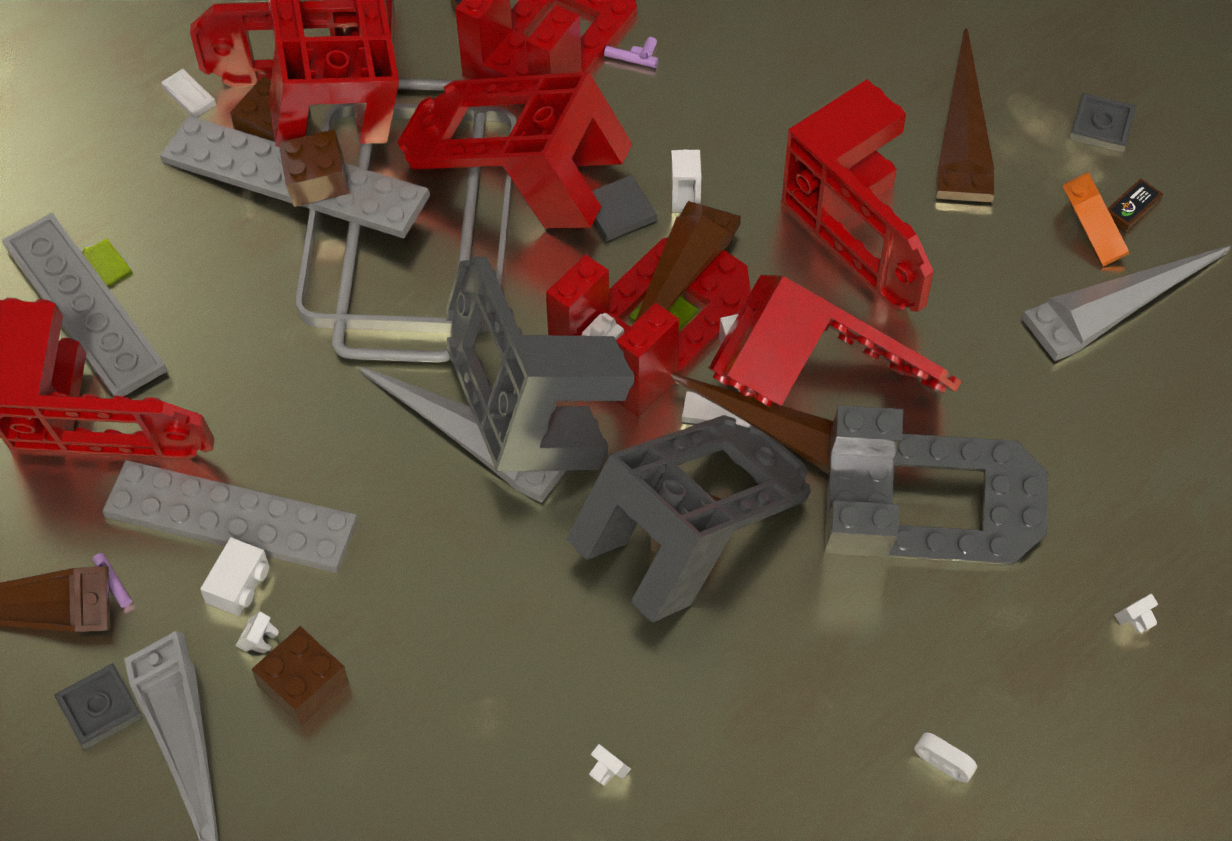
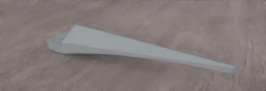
M1231 246L1221 247L1049 298L1047 303L1024 311L1021 319L1052 359L1057 361L1079 352L1100 335L1166 290L1226 255Z
M360 367L364 376L446 433L515 490L542 503L567 471L497 472L471 407L371 369Z
M174 631L125 658L129 683L174 777L199 841H219L195 665L190 662L184 634Z

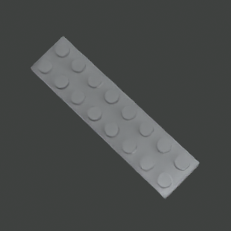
M53 213L2 239L4 247L40 297L57 305L63 315L61 326L70 338L80 342L87 353V362L112 396H125L168 371L166 364Z
M125 460L102 511L105 518L226 546L231 537L263 549L267 557L334 573L339 572L358 522L356 514Z

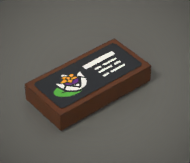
M1140 178L1108 208V211L1114 223L1127 232L1161 201L1163 193Z

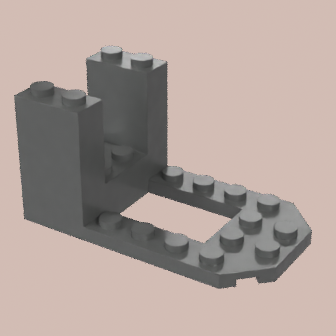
M475 256L471 260L460 261L446 307V321H452V337H447V351L496 471L599 470L604 457L607 456L608 443L603 438L598 421L594 418L589 406H556V401L626 400L629 389L634 384V373L629 368L624 358V353L620 349L615 337L522 335V330L518 328L514 319L513 310L509 308L505 299L504 290L500 288L496 279V272L491 268L487 257ZM483 316L502 358L492 390L490 380L486 378L483 371L482 361L478 359L474 350L476 336L481 332Z
M838 405L830 431L824 553L1013 565L1047 535L1048 472L1018 441L902 434L903 409ZM894 466L984 472L982 530L899 525V504H892Z
M722 415L610 454L566 540L579 554L588 560L626 545L637 524L647 531L650 537L657 541L661 547L634 594L631 603L640 610L643 616L653 623L692 605L734 531L807 500L811 493L810 484L805 481V477L808 474L807 468L804 463L780 442L752 425L749 428L737 425L735 418ZM724 450L731 457L732 461L744 468L759 485L716 501L678 466Z

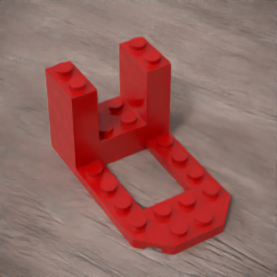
M354 0L299 1L303 29L329 28L330 36H360ZM384 0L394 50V0ZM269 3L213 4L190 24V36L199 70L208 75L214 73L220 76L222 82L230 87L254 86L263 76L271 80L273 59H254L248 31L273 30Z
M268 0L275 42L269 94L275 147H279V142L305 136L309 105L353 103L359 144L387 143L399 77L384 0H354L360 36L305 37L299 0Z
M462 0L455 8L462 76L468 79H485L587 71L590 73L603 57L605 47H611L637 14L636 1L557 0L595 17V21L580 37V15L555 5L528 37V33L556 0H519L512 9L510 0Z
M589 71L456 80L443 87L445 92L432 99L431 96H428L419 103L397 141L411 168L503 166L544 228H591L601 205L576 166L622 165L632 146V142ZM526 104L508 137L451 139L469 107Z
M866 79L788 129L781 202L894 310H903L907 307L911 311L918 312L927 306L934 272L912 226L904 223L889 205L884 204L878 199L879 196L894 187L897 169L877 149L903 133L906 113L900 105L891 101L879 87H876ZM853 213H857L884 239L881 259L874 257L860 240L855 239L846 230L841 221Z
M662 238L610 289L609 270L585 254L546 291L548 335L582 336V332L600 314L607 313L613 317L616 324L624 328V333L616 341L624 353V358L629 368L634 373V384L629 389L626 400L617 402L637 417H640L674 383L671 379V374L682 375L719 338L720 318L739 314L751 292L748 266L727 251L723 250L685 290L707 306L680 332L679 318L656 302L632 326L622 321L644 299L668 238Z
M778 275L759 276L708 367L709 370L715 372L712 378L726 386H733L739 390L738 393L752 396L768 407H771L773 403L782 406L823 331L827 332L828 328L838 333L836 338L850 346L854 342L864 347L863 354L878 361L879 357L889 362L887 366L889 369L900 375L904 374L908 377L922 379L920 384L935 392L936 390L943 394L946 390L956 392L962 382L952 375L947 377L949 372L938 364L785 276Z
M17 298L0 300V438L10 450L178 459L193 458L196 456L197 450L203 452L213 450L215 438L204 417L197 412L189 411L154 397H146L143 400H131L125 396H113L112 399L99 398L92 394H83L79 397L87 353L80 342L75 339L61 338L59 340L63 315L57 305L46 299H38L35 302L22 301ZM75 420L138 423L142 431H136L134 434H124L113 429H107L104 432H92L86 428L74 429Z

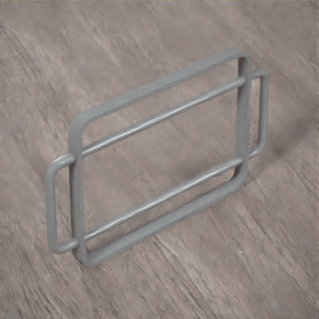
M399 78L398 89L445 91L443 87L456 80ZM353 103L332 106L324 118L322 132L332 130L334 123L341 118L355 117ZM395 103L392 118L411 119L419 104ZM469 107L462 118L464 121H474L472 138H483L485 121L504 123L509 126L511 131L516 124V118L512 112L501 107ZM372 143L361 144L358 160L359 168L368 170ZM469 167L458 266L460 261L470 260L480 167ZM507 172L496 279L502 289L513 181ZM310 209L296 293V306L301 320L312 327L334 328L332 346L335 352L343 358L435 363L451 360L447 349L443 351L350 348L344 345L345 329L450 333V337H452V321H446V318L348 314L360 231L359 224L349 222L336 314L314 313L304 308L319 215L318 211ZM482 317L480 333L489 330L484 317Z

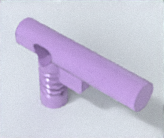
M648 37L643 48L633 46L631 51L606 46L604 56L656 68L658 58L651 55L657 40L653 37Z
M98 553L93 557V562L96 567L108 566L110 590L122 608L129 606L132 603V599L105 555Z

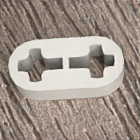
M923 733L914 746L915 752L923 760L960 782H968L977 769L976 762L970 756L934 734Z

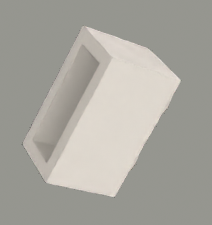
M671 150L672 213L682 212L688 201L700 204L702 178L700 150Z
M230 537L200 588L205 603L240 616L244 607L247 608L251 604L259 581H263L268 574L269 564L265 551Z

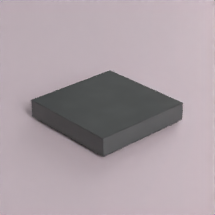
M1082 93L1069 139L1124 153L1136 106Z
M632 175L592 191L601 205L594 222L606 241L657 221V213Z
M113 663L54 694L83 750L143 718Z

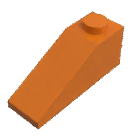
M1089 172L1062 185L1103 267L1130 254Z

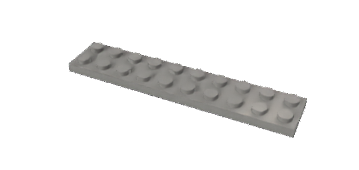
M187 116L160 155L165 164L292 203L285 184L280 147H275L274 141ZM344 163L350 194L299 205L405 238L430 197L428 188Z

